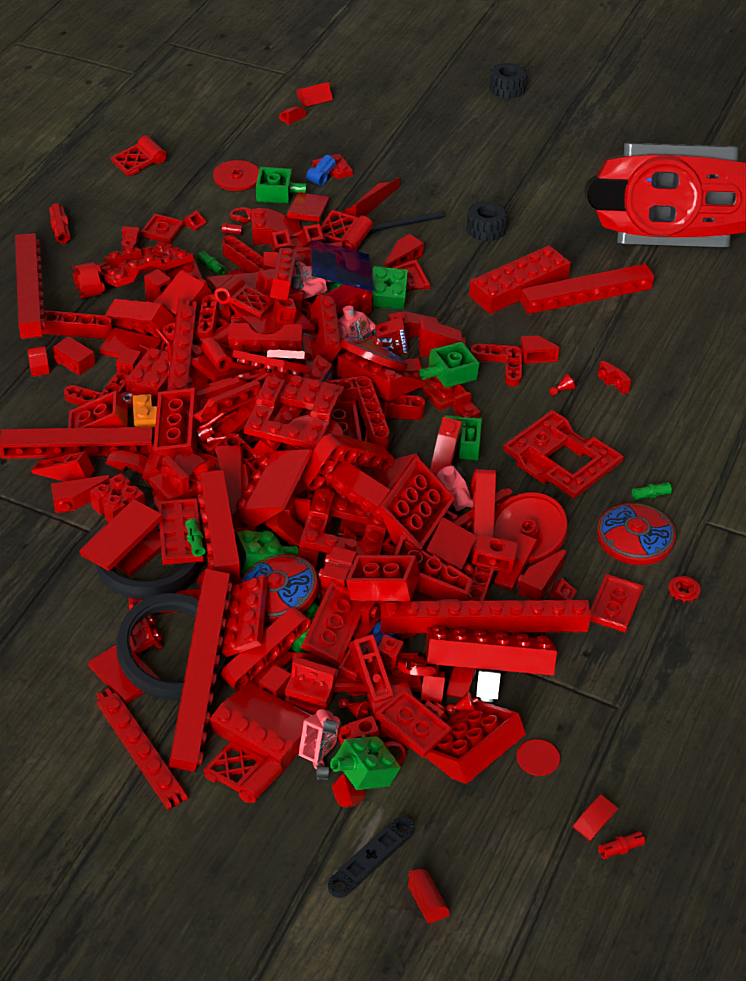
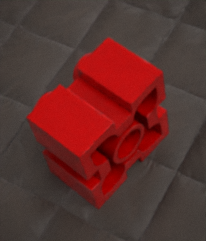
M122 473L110 478L109 484H100L89 490L91 507L100 515L104 513L105 520L108 523L133 499L145 505L144 493L137 486H131L130 480Z
M333 546L331 553L326 555L325 567L320 569L318 580H321L318 593L321 594V601L331 580L348 588L346 579L357 556V552Z

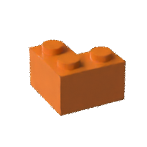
M151 394L134 395V426L152 427L153 436H155L157 406L152 407Z

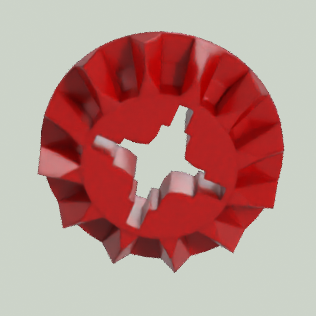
M687 576L673 578L668 586L670 596H674L676 601L679 599L683 600L684 603L687 600L693 602L694 599H698L701 592L699 583Z

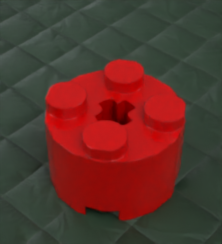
M92 261L72 266V269L76 271V273L72 274L75 288L81 292L79 295L80 299L98 296L105 291L103 281L100 282L99 275H101L99 264L96 265Z

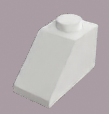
M479 669L476 697H481V701L493 702V699H498L500 670Z

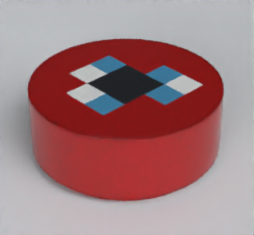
M132 392L121 393L120 395L128 404V409L133 408V396L135 394Z

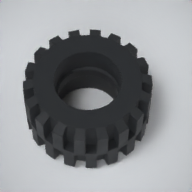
M513 63L494 65L490 70L489 90L494 95L502 98L521 96L526 90V70L522 66Z
M479 201L472 204L467 210V233L471 234V237L483 241H493L502 238L507 230L508 211L504 206L493 201Z

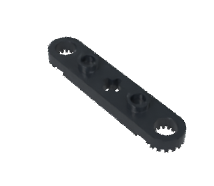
M399 816L380 831L329 878V893L336 898H343L350 894L412 837L414 833V823L412 820L408 819V817ZM405 825L409 829L403 833V831H398L397 827ZM368 854H369V855L376 854V859H374V858H372V857H371L370 859H368L367 856H368ZM336 882H343L346 884V887L337 890L333 885Z

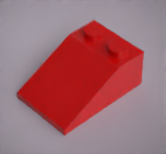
M268 208L251 209L253 245L270 244L269 238L272 232L288 230V233L291 234L301 231L300 220L288 218L287 215Z
M115 390L70 410L68 428L127 427L128 404L118 391Z

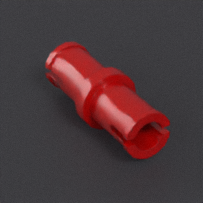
M640 831L625 837L618 836L614 841L599 845V854L604 853L601 855L604 860L619 853L622 855L626 854L628 850L644 845V836L638 837L642 835Z

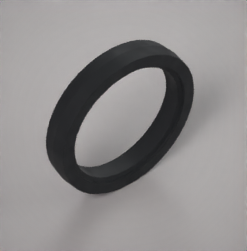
M159 524L154 529L160 530ZM201 562L184 563L174 574L155 581L131 580L118 574L113 568L107 571L97 564L96 568L103 583L112 591L128 598L144 600L154 595L176 593L182 590L195 578Z
M176 593L158 594L137 603L124 617L117 634V658L125 676L141 691L161 699L178 700L181 699L184 681L168 682L157 679L146 673L137 664L130 649V636L133 629L147 616L161 611L182 612L195 618L198 599ZM220 630L219 636L224 638V631ZM223 640L221 649L217 648L216 652L217 655H220L218 667H214L213 673L217 674L216 680L227 660V657L222 654Z

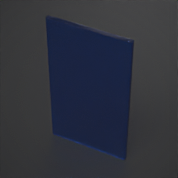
M310 239L311 276L374 291L369 254Z

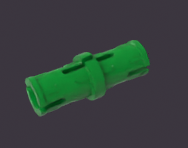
M205 251L198 254V260L203 262L209 270H213L219 276L226 273V267L220 264L217 258L210 256Z
M669 482L655 485L648 484L644 487L633 488L631 493L635 501L644 498L654 499L656 496L671 494L672 488Z
M189 519L185 523L188 531L187 540L191 544L192 554L199 557L205 553L203 534L199 529L198 521L196 519Z

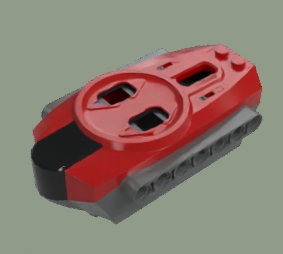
M624 143V154L606 158L597 174L586 183L584 189L585 198L595 209L601 225L618 231L617 243L730 247L731 234L746 232V162L738 161V146Z

